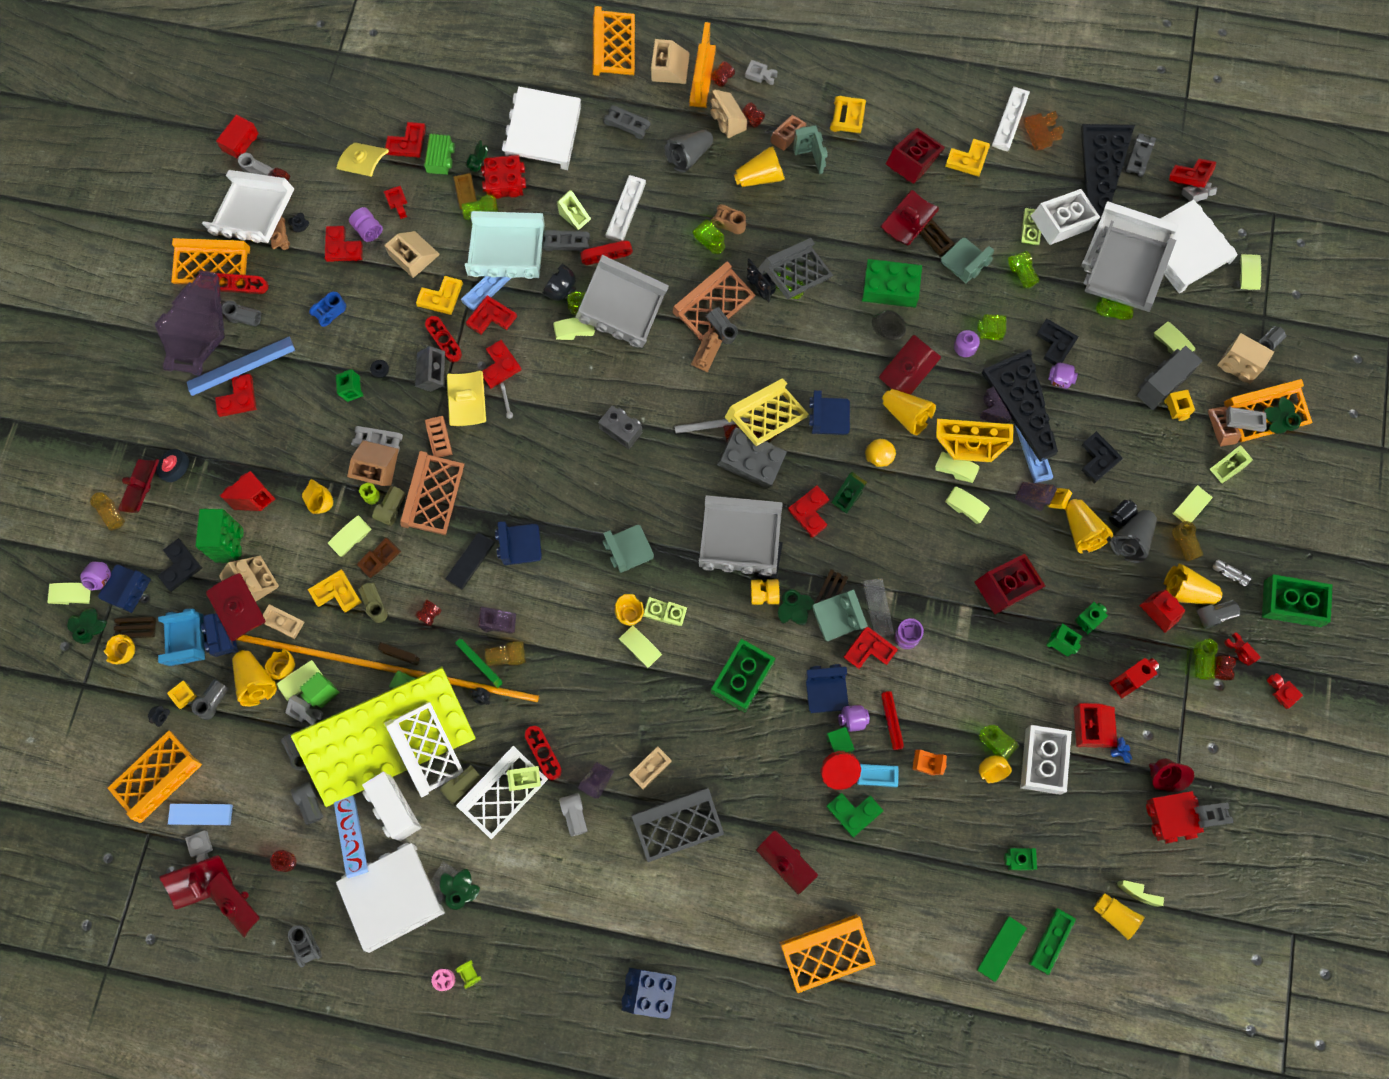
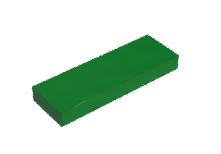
M462 639L455 642L458 648L497 688L503 684L501 679Z
M1056 908L1029 965L1049 975L1076 918Z
M1007 916L976 970L993 982H996L1027 928L1010 916Z

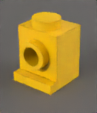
M1188 390L1170 393L1164 400L1165 404L1168 405L1172 419L1178 418V421H1184L1190 418V415L1195 411Z

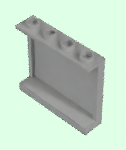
M1111 220L1109 227L1105 226L1101 236L1104 238L1103 243L1099 242L1095 253H1099L1098 257L1093 258L1090 269L1093 270L1091 274L1087 273L1084 281V284L1087 285L1085 292L1150 312L1176 240L1169 238L1168 242L1165 243L1112 227L1114 221Z
M602 255L575 318L579 319L583 324L594 326L598 331L612 334L618 340L623 339L634 347L643 348L669 285Z
M706 496L699 567H702L704 570L722 569L724 572L737 570L744 574L758 572L764 576L776 574L783 502Z

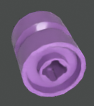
M365 207L354 211L349 218V223L358 231L365 242L375 240L382 233V225L374 219L372 213Z
M911 618L903 620L895 632V641L898 646L903 649L914 648L923 636L924 629L922 624Z

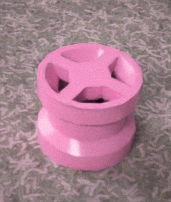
M440 969L433 974L432 985L436 990L447 991L454 986L455 975L451 970Z

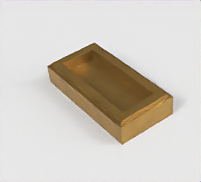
M471 173L453 176L460 210L478 207Z

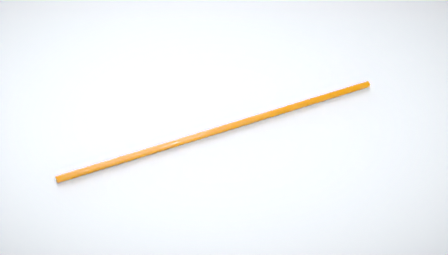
M242 635L236 639L238 641L281 650L286 649L291 652L393 673L399 670L417 678L427 674V672L248 635ZM447 677L451 685L470 689L480 687L490 693L538 702L539 700L538 695Z

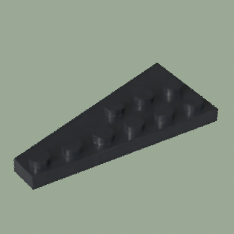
M1082 124L1081 137L1085 194L1100 216V219L1107 201L1112 203L1135 125Z
M1029 349L983 369L982 374L1041 462L1056 455L1058 449L1053 431H1051L1049 425L1050 419L1045 410L1046 404L1040 382L1036 376L1035 363H1033L1031 357L1032 352Z

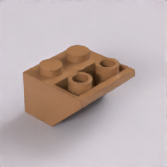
M363 440L351 458L347 477L381 486H391L399 449Z

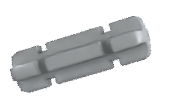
M1220 559L1216 560L1212 568L1215 571H1221V574L1234 581L1238 580V583L1243 586H1247L1251 581L1249 575L1245 573L1243 575L1242 571L1229 564L1225 565V562Z

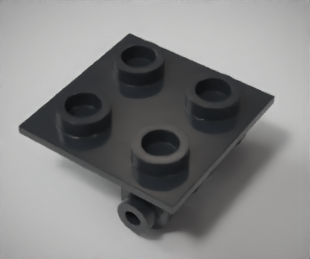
M748 259L746 276L748 282L751 285H755L759 295L770 302V296L776 291V284L767 273L761 274L754 263Z

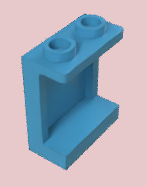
M184 609L181 613L168 612L165 616L158 617V621L164 623L165 654L158 655V663L174 666L205 660L204 633L201 628V623L204 622V614L196 612L195 609Z

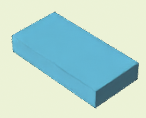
M860 764L861 774L857 780V785L898 787V766Z

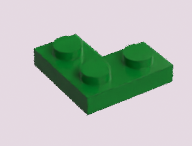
M843 793L826 806L852 838L884 811L871 795L856 808Z

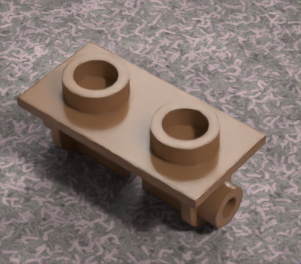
M282 216L270 238L272 249L281 247L282 250H287L290 246L288 237L285 234V219Z
M714 332L710 335L705 334L691 363L692 366L708 373L722 343V340L718 339V334Z

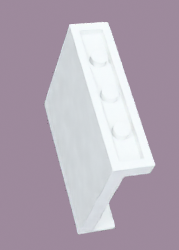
M518 87L517 93H514L513 96L514 109L510 110L509 115L511 123L506 127L507 141L504 140L502 146L505 156H509V154L519 155L521 157L561 164V169L568 170L581 110V98Z
M229 170L226 176L232 184L213 222L203 221L202 224L214 236L223 235L227 238L235 237L243 241L247 239L256 243H268L294 188L285 178Z
M1194 200L1160 218L1178 224L1173 237L1176 243L1164 273L1178 293L1183 292L1189 284L1226 263L1231 264L1238 255L1234 247L1227 242L1224 235L1219 232L1213 221L1207 217L1201 206Z
M1107 201L1081 267L1086 272H1092L1093 269H1090L1093 258L1098 257L1099 253H1095L1099 242L1103 243L1104 238L1101 236L1105 226L1109 227L1111 220L1114 221L1112 227L1165 243L1168 242L1169 238L1173 239L1178 224Z
M405 843L399 846L397 851L391 854L385 853L379 857L378 861L367 863V873L347 878L346 874H344L341 880L336 882L363 951L370 953L445 913L442 905L437 901L416 852L418 849L412 843Z

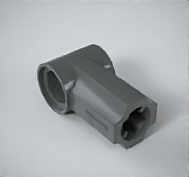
M226 301L221 307L222 313L231 323H243L254 327L260 324L262 313L259 310L237 305L234 301Z
M719 307L710 311L706 318L719 334L720 340L724 344L733 343L738 334L737 327L728 320ZM724 331L732 332L733 336H726Z
M1274 326L1258 343L1273 351L1286 338L1285 330Z
M1231 600L1216 606L1209 605L1197 610V614L1203 628L1208 629L1221 624L1223 621L1240 616V607L1238 603Z
M214 679L201 698L193 702L192 712L203 720L211 719L216 713V707L229 691V688ZM207 705V709L200 713L201 708Z
M289 733L281 741L290 758L291 766L300 772H308L305 765L302 767L298 765L301 756L291 738L293 733Z
M312 781L291 789L293 800L296 805H299L306 825L316 823L324 818L316 799L318 795Z

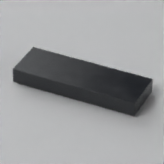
M478 532L445 579L463 590L495 545V542Z

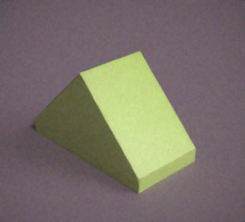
M571 190L557 201L559 215L576 230L582 228L591 219Z
M1240 445L1210 468V470L1221 483H1224L1243 470L1253 459Z
M538 766L507 770L509 791L541 786Z

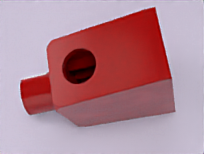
M1167 590L1153 593L1139 605L1164 633L1178 623L1185 612L1183 606Z
M1144 658L1109 684L1122 699L1157 675L1156 669L1159 668V664L1153 658L1149 660Z

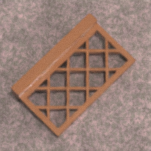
M728 261L673 307L672 313L676 317L679 316L701 342L705 334L702 335L698 331V324L708 325L706 333L709 335L716 330L713 327L711 328L709 321H698V312L710 313L713 310L711 309L712 301H722V312L727 314L726 317L730 319L756 296L731 269L732 266ZM731 276L736 281L735 286H725V280ZM714 289H722V298L712 297V291ZM725 289L735 290V299L725 298ZM738 291H745L749 297L737 299ZM701 300H709V309L699 308V302ZM724 302H735L734 309L732 311L724 310ZM688 311L696 312V320H688L684 314Z
M420 451L400 521L401 527H412L446 535L465 464L427 455V452ZM430 461L439 463L441 469L432 473L429 468ZM451 466L459 468L458 474L450 477L446 470ZM444 471L448 480L439 484L435 475ZM433 478L437 486L427 490L424 482ZM451 482L454 490L446 495L442 486ZM439 488L444 497L434 501L429 493ZM427 495L432 503L422 508L419 501ZM446 499L449 509L441 513L436 504ZM434 506L439 514L429 519L425 511ZM423 513L427 519L423 524L414 523L415 516ZM441 517L445 523L443 530L435 528L432 522Z

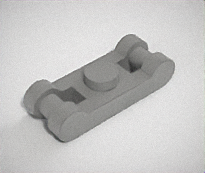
M356 426L354 432L356 435L352 439L351 445L359 447L363 441V436L367 435L365 441L400 450L399 442L402 441L403 435L397 432ZM387 439H392L391 444L387 443Z

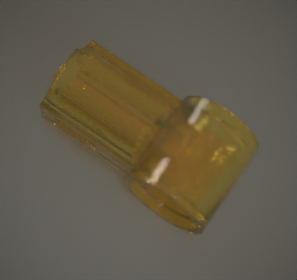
M102 492L95 493L91 497V505L97 510L109 530L112 531L123 526L125 520L110 497ZM103 500H106L105 504L103 506H100V503Z
M1189 521L1182 522L1172 532L1174 539L1179 542L1186 562L1204 556L1195 535L1196 527ZM1181 528L1187 531V535L1181 532Z
M511 642L506 644V646L485 649L487 665H520L525 663L524 643Z

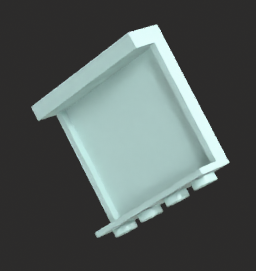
M471 212L472 232L468 263H465L468 276H490L493 278L524 277L528 279L540 277L545 227L543 213Z

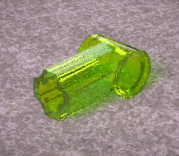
M485 195L479 201L462 204L465 220L471 219L472 211L499 212L496 197L493 195Z
M1023 251L1008 258L1010 269L1017 273L1024 288H1031L1040 281L1032 266V258L1028 251Z
M1205 639L1194 646V654L1196 655L1195 678L1203 680L1214 679L1215 654L1218 652V645L1212 639ZM1203 645L1208 647L1209 653L1204 652Z

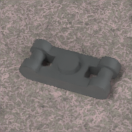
M614 105L610 107L609 114L605 115L603 119L606 125L615 126L629 132L638 139L644 138L645 131L651 125L647 119Z
M1138 134L1125 172H1133L1137 176L1143 177L1156 138H1148L1144 134Z
M546 230L544 231L545 242L543 243V250L582 252L589 249L590 233L586 231Z
M1228 802L1194 807L1195 813L1199 815L1200 822L1198 823L1200 828L1234 823L1233 818L1230 817L1228 809H1230Z

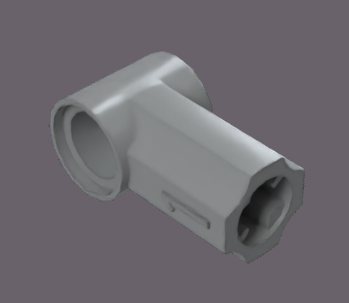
M243 153L238 157V163L243 172L274 176L275 174L273 168L254 159L249 153Z
M579 793L559 798L570 836H577L588 832Z

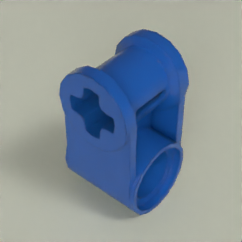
M330 292L322 300L314 304L310 308L309 313L317 318L320 326L325 327L345 311L346 303L339 293Z

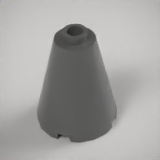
M702 129L667 140L664 150L669 163L673 162L676 166L674 169L679 172L688 171L713 144L711 132Z
M1141 510L1112 537L1110 545L1116 555L1122 554L1126 557L1124 560L1133 563L1143 562L1148 557L1157 522L1155 514L1150 510Z

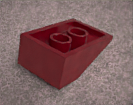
M916 128L893 148L885 164L892 171L903 176L905 180L914 184L924 175L945 147Z
M1026 554L985 573L974 581L995 615L1046 586Z

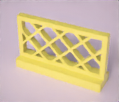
M782 378L733 404L725 418L728 422L734 421L753 444L758 446L804 420L809 414L785 388L787 383ZM783 395L788 400V403L779 401V397ZM767 403L774 404L775 410L767 408ZM779 406L788 408V413L779 411ZM792 409L798 411L800 416L791 414ZM754 410L763 412V417L754 415ZM766 413L775 415V420L766 418ZM779 416L787 418V423L780 422ZM740 418L750 419V424L744 423ZM753 421L762 422V427L753 425ZM766 423L775 425V430L767 429ZM753 430L761 432L762 437L758 439L754 435Z

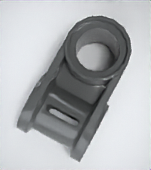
M296 925L289 930L288 940L294 951L295 959L301 968L311 960L322 957L320 948L308 926ZM299 929L304 933L303 939L300 941L296 938V932Z

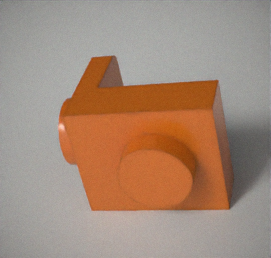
M915 750L912 770L929 775H944L947 756Z

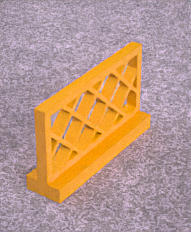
M595 6L593 14L592 75L599 76L600 72L634 75L635 14L601 11L602 7ZM604 17L612 18L614 22L609 25L604 20ZM628 19L631 20V23L625 26L621 21ZM616 24L622 28L618 33L612 28ZM608 30L614 35L610 39L604 35ZM625 32L631 37L627 41L621 36ZM618 39L623 44L617 47L612 42ZM608 45L614 49L610 54L604 50ZM625 46L631 51L627 55L621 51ZM616 53L622 57L618 62L612 57ZM609 59L614 65L612 67H605L604 62ZM626 61L631 66V69L623 68L621 64Z
M709 22L704 24L702 42L698 46L689 106L707 107L716 45H710Z
M173 238L172 246L175 247L171 281L173 284L197 285L194 275L201 269L207 272L203 267L210 261L216 267L209 273H216L220 270L223 274H233L237 270L240 275H246L247 254H250V246L245 241ZM180 253H187L190 256L183 263L179 260ZM201 253L206 254L208 258L201 264L195 259ZM218 254H223L225 259L217 264L213 258ZM235 255H242L241 261L237 265L231 261ZM194 260L198 266L190 272L186 266ZM229 261L234 267L228 273H225L221 267ZM184 268L188 275L183 279H178V273ZM207 278L205 280H202L203 284H205L206 282L214 284V281H210ZM222 278L219 281V285L226 286L228 281L225 280L227 278ZM241 279L238 281L237 286H245V280Z
M1302 379L1231 397L1224 401L1227 408L1253 410L1256 404H1260L1266 409L1272 407L1273 399L1279 400L1286 396V399H1289L1290 395L1296 393L1298 403L1297 405L1294 404L1295 413L1297 411L1302 413L1305 419L1299 427L1312 423L1301 389L1304 386ZM1238 428L1241 433L1240 443L1275 434L1268 429L1266 432L1257 431L1259 432L1258 434H1255L1256 431H1252L1250 436L1245 437L1243 430Z
M168 730L107 789L127 811L126 814L130 819L142 823L202 764ZM171 738L173 741L172 749L163 750L164 743ZM171 753L170 763L161 764L163 754ZM176 753H184L186 757L180 763H175ZM152 754H158L156 764H148L149 757ZM161 767H169L168 774L165 777L159 778ZM142 768L141 778L133 779L134 771ZM147 768H156L154 778H146ZM140 782L139 793H131L132 783ZM145 782H154L153 788L149 792H144ZM122 783H127L126 792L118 793L116 788ZM138 796L137 804L131 808L129 806L130 797Z
M852 915L779 942L797 993L876 964L859 915ZM859 930L861 935L858 945L848 941L850 933ZM838 938L843 941L838 952L828 948L831 939ZM846 943L856 947L852 958L841 954ZM818 945L824 948L819 959L809 955L812 946ZM859 949L867 953L869 961L862 964L855 961ZM826 950L837 955L832 966L822 961ZM796 952L804 955L800 966L791 963L789 955ZM807 957L817 962L813 973L802 968ZM840 957L850 961L846 970L841 971L835 968ZM820 964L830 968L827 977L821 978L816 975ZM801 971L811 976L808 984L799 986L797 978Z

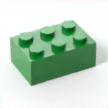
M868 259L865 269L862 302L916 308L920 293L922 265Z
M199 509L195 547L215 563L238 561L242 555L240 542L244 536L243 527L224 509Z
M1273 574L1264 580L1262 618L1321 628L1331 622L1333 584Z
M741 638L711 688V694L746 713L773 667L776 658Z

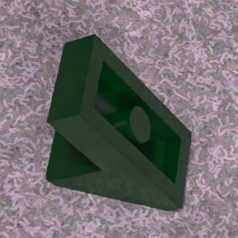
M851 472L831 503L847 514L862 495V490L867 482Z

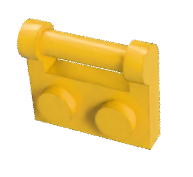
M836 96L834 100L833 122L830 124V130L833 132L861 133L866 100ZM846 105L845 122H840L842 106Z

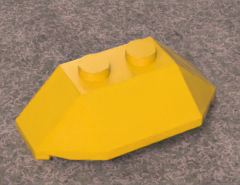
M937 419L936 438L953 460L992 462L1013 443V424Z

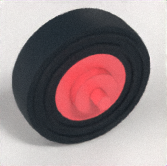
M169 450L159 459L156 473L166 482H175L187 471L189 458L181 450Z

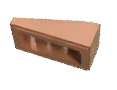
M791 115L772 133L771 143L784 151L794 141L795 130L805 127L806 123Z
M1227 406L1208 410L1220 446L1237 444L1241 437L1238 428L1227 427L1226 423L1221 424V422H1226Z
M439 416L425 420L433 456L441 458L453 455L444 417ZM442 431H443L442 434H438V435H434V436H433V433H437V432H442ZM445 439V441L435 443L437 440ZM443 446H446V447H447L446 449H442V450H438V451L436 450V448H439V447H443Z

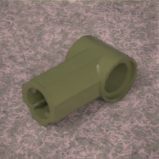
M390 486L382 503L375 507L372 518L392 526L397 519L398 509L406 493L397 487Z
M375 583L362 585L358 590L366 607V613L375 623L384 622L387 619L388 612L383 605ZM376 609H381L379 614L373 615Z
M470 765L458 777L449 780L440 791L454 806L467 795V792L482 777Z

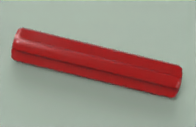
M886 691L881 694L891 743L893 750H900L904 748L893 694L891 691Z

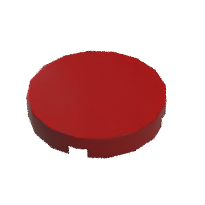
M837 751L824 759L820 772L823 781L828 787L835 790L850 788L857 782L861 774V766L854 754Z

